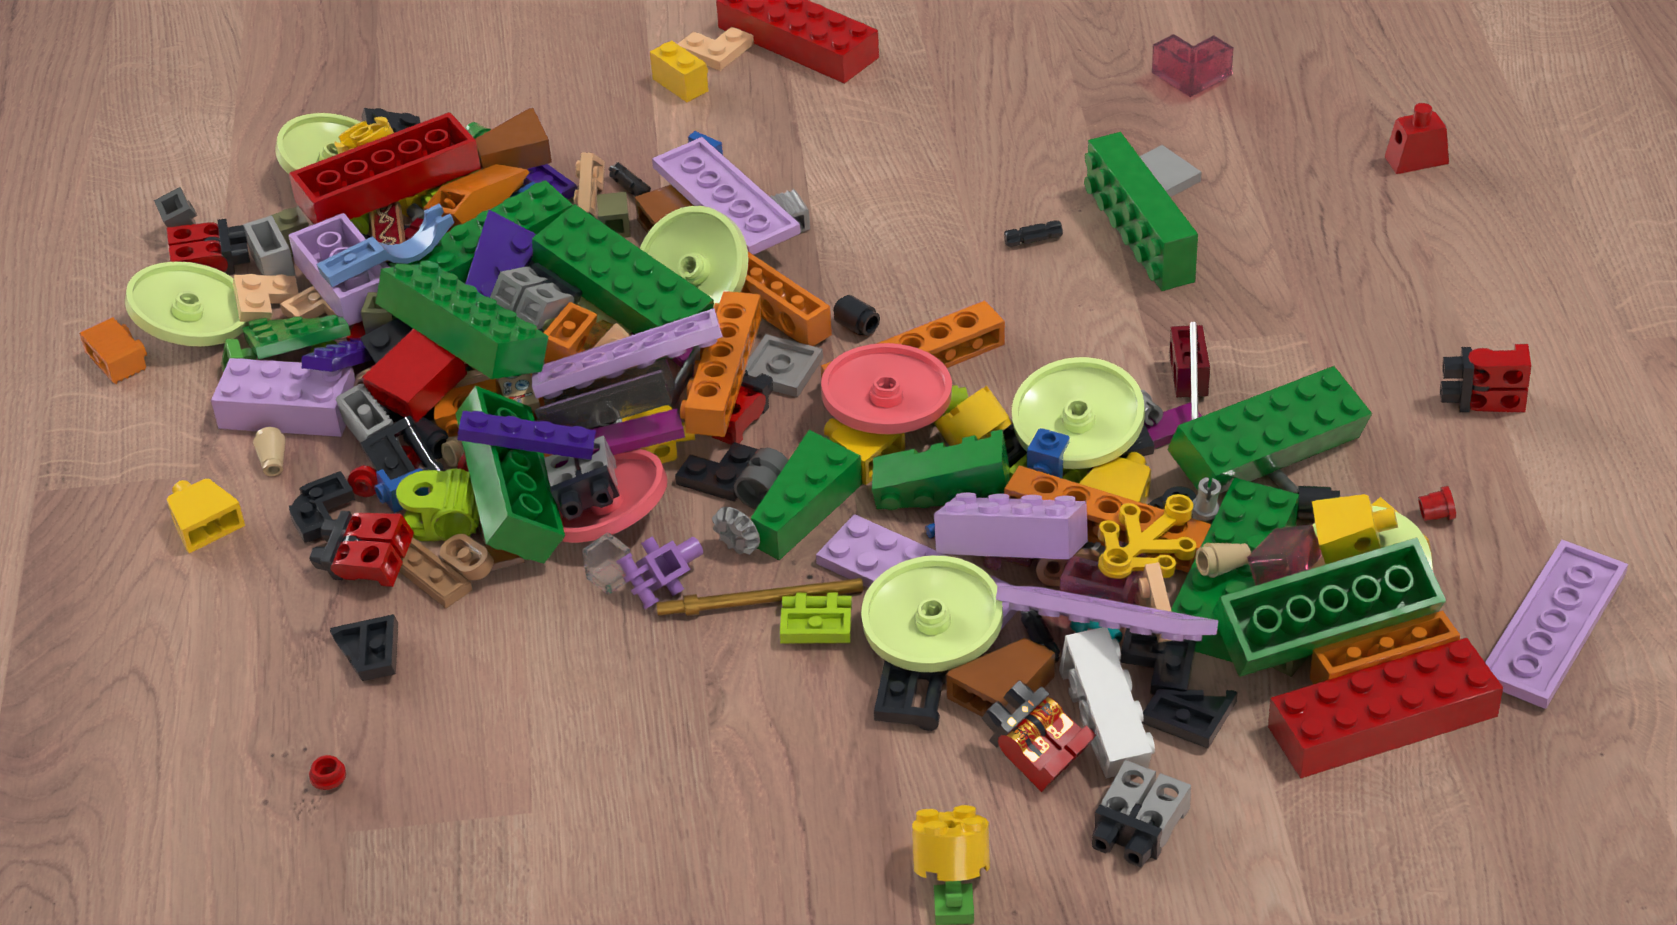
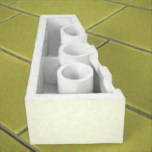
M1102 627L1065 636L1059 672L1063 680L1069 679L1071 687L1069 688V695L1073 703L1079 702L1080 720L1083 727L1087 725L1097 735L1091 742V745L1105 777L1110 778L1118 774L1125 760L1148 768L1151 755L1155 753V744L1151 733H1145L1142 725L1144 717L1141 704L1138 700H1133L1130 674L1127 669L1123 670L1121 667L1119 643L1116 638L1111 639L1108 628Z

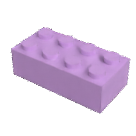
M344 213L289 234L295 264L338 317H343L349 326L361 322V310L367 293L378 291L381 269L390 268L384 261L331 287L319 273L316 264L366 240L365 237Z
M230 358L211 399L218 429L259 431L265 427H275L281 433L341 437L346 424L343 422L335 399L340 394L354 387L355 377L353 368L350 366L334 372L302 369V362Z
M959 493L934 514L936 554L1070 559L1088 542L1086 501H1075L1073 496H1059L1054 500H1042L1040 495H1025L1021 499H1009L1008 494H992L988 498H976L975 493Z

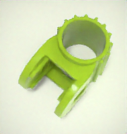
M462 469L419 471L408 475L399 483L396 489L399 504L407 510L404 518L414 532V539L419 541H446L457 534H465L470 537L472 533H476L479 523V512L469 472ZM422 487H429L430 493L425 496L414 494L417 489Z

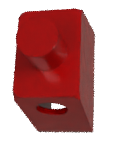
M1427 103L1416 104L1413 115L1399 117L1395 120L1385 158L1396 174L1449 164L1446 125L1438 114L1432 111V106Z

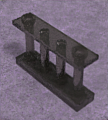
M665 357L655 360L654 364L644 368H637L635 366L626 369L622 375L614 378L603 376L594 379L591 385L577 389L573 386L564 389L562 394L554 398L545 399L543 396L545 406L535 410L538 422L548 421L557 425L581 426L590 429L671 404L672 398L669 391L676 389L667 359Z

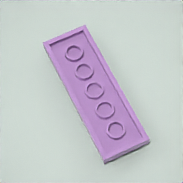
M703 137L652 158L653 168L694 206L709 207L729 217L741 230L748 252L751 254L759 253L800 234V223Z
M713 308L544 364L542 372L532 373V388L536 399L543 396L545 399L554 398L562 394L564 389L573 386L577 389L591 385L594 379L603 376L614 378L622 375L625 372L624 369L636 365L637 368H644L656 362L655 359L666 355L668 358H674L686 353V349L697 345L700 348L711 346L717 342L718 338L723 337L715 309Z
M854 514L816 554V562L818 565L848 579L862 578L863 586L869 588L883 572L901 562L923 556L947 555L936 554V550ZM989 575L997 586H1014ZM1002 601L1003 623L1001 630L1018 611L1009 609V602Z
M1565 540L1560 541L1485 662L1503 686V692L1544 709L1547 708L1626 575L1627 563Z
M1037 586L997 587L996 600L1009 602V609L1030 611L1031 609L1039 611L1038 614L1043 616H1069L1068 620L1074 622L1090 623V621L1099 622V626L1105 628H1130V632L1136 634H1162L1161 638L1173 641H1183V639L1201 641L1202 635L1217 634L1218 620Z

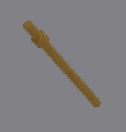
M862 578L705 597H698L697 594L683 595V599L656 602L658 616L685 613L686 616L699 615V611L780 602L782 601V596H796V593H807V596H827V592H838V595L863 592Z

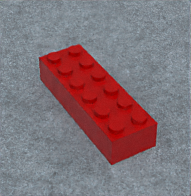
M716 0L718 28L727 31L730 27H734L752 34L754 44L845 84L879 58L877 29L812 1Z
M448 112L289 173L295 202L313 224H317L342 213L349 220L361 217L363 214L387 207L389 204L412 197L417 193L438 187L443 183L480 169L476 140L452 113Z
M1463 638L1271 697L1268 728L1301 779L1498 717L1503 686L1469 639Z

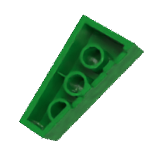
M1002 429L992 431L991 437L977 440V437L974 435L962 438V444L946 447L942 442L931 445V448L921 453H918L915 449L873 458L872 493L876 509L895 510L898 508L945 506V503L950 502L959 493H975L976 498H988L992 494H1004V489L1010 481V468Z
M808 430L751 516V521L754 523L760 537V544L757 549L777 560H781L862 485L861 455Z

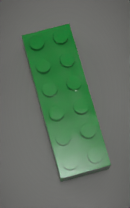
M1121 132L1088 140V153H1085V163L1087 166V177L1084 178L1085 189L1088 194L1093 195L1097 201L1098 208L1106 213L1111 226L1119 231L1124 244L1129 245L1134 252L1136 261L1142 263L1147 270L1149 279L1155 281L1161 291L1195 283L1198 233Z
M544 180L533 184L529 189L516 196L505 199L503 203L490 210L538 234L573 204ZM488 210L479 213L477 217L464 224L453 227L449 232L445 233L430 253L420 260L407 263V265L420 264L421 261H432L437 263L442 270L456 275L458 280L466 283ZM391 262L388 265L389 267H395L396 264L402 263Z
M576 204L572 205L532 238L533 263H539L546 269L552 270L561 279L582 290L583 298L634 334L714 308L713 298Z
M421 261L420 264L416 265L396 264L395 267L381 269L376 304L490 379H498L542 372L549 336L538 330L535 324L525 322L517 317L514 311L501 307L495 299L482 295L477 291V288L466 285L458 280L456 275L447 273L439 268V265L435 262Z
M1331 366L1178 425L1167 450L1197 490L1202 479L1209 478L1207 487L1210 488L1212 478H1214L1221 484L1220 493L1229 489L1234 477L1252 481L1359 438L1373 413L1337 368Z
M478 386L473 388L455 413L458 427L462 411H481L490 415L514 416L523 420L535 421L530 406ZM462 441L486 544L494 549H502L519 555L523 559L544 564L565 537L558 506L550 490L544 454Z
M1234 477L1201 547L1206 543H1245L1251 551V562L1212 578L1209 575L1204 576L1199 572L1195 558L1171 611L1214 619L1212 611L1220 596L1270 582L1297 524L1300 494ZM1218 627L1216 635H1202V640L1196 642L1195 652L1232 662Z
M1416 537L1220 596L1212 611V615L1215 620H1218L1217 627L1237 674L1241 677L1312 655L1313 649L1439 612L1446 602V598Z

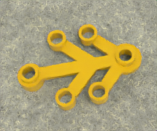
M1181 494L1169 496L1166 500L1164 515L1143 532H1141L1139 522L1140 508L1132 503L1123 504L1120 507L1119 521L1126 527L1129 544L1124 548L1120 547L1118 542L1120 526L1116 522L1111 520L1101 522L1098 538L1104 542L1106 550L1099 557V570L1108 577L1119 579L1129 576L1132 571H1144L1146 564L1159 562L1163 578L1173 576L1176 561L1172 556L1165 554L1159 555L1156 558H1141L1137 556L1140 553H1174L1181 560H1190L1195 556L1197 545L1189 537L1157 540L1173 525L1181 526L1191 519L1193 511L1192 500Z

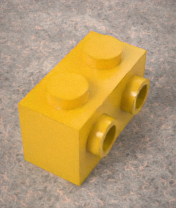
M672 40L650 51L652 79L685 102H689L709 91L708 68L703 60L697 58Z

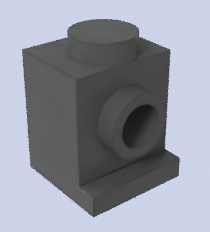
M181 187L154 200L160 216L167 227L196 224L194 217L197 216V213L191 202L187 201Z

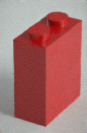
M413 329L364 374L362 379L368 392H371L377 403L404 418L412 416L417 423L467 375L463 360Z

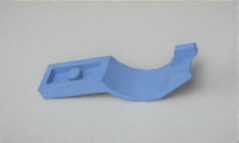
M437 204L424 211V220L421 227L411 239L401 244L386 245L378 242L372 236L317 263L319 273L331 287H334L386 260L402 264L420 260L433 250L454 223L453 218L450 214L441 217L444 211L442 206Z

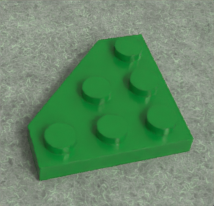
M337 315L323 318L292 317L269 321L266 318H260L250 321L249 326L242 328L244 338L258 360L351 335L346 320Z

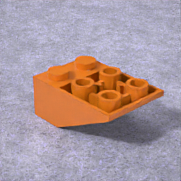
M499 164L492 165L441 186L423 209L427 210L440 204L444 211L441 217L450 214L454 221L451 226L453 228L477 217L479 213L503 203L513 192L522 187L524 179L530 172L522 168Z

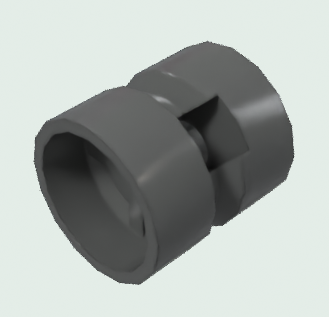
M768 447L758 449L734 484V492L742 503L750 508L757 509L788 462V459L775 449Z

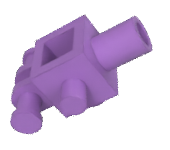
M652 536L641 543L648 554L647 556L635 563L632 559V554L629 553L616 561L626 574L623 578L625 582L631 581L635 587L631 592L633 595L638 594L644 604V609L659 601L653 592L664 585L667 586L672 596L684 590L677 577L691 570L687 563L703 554V548L695 537L689 538L678 546L672 540L659 547Z

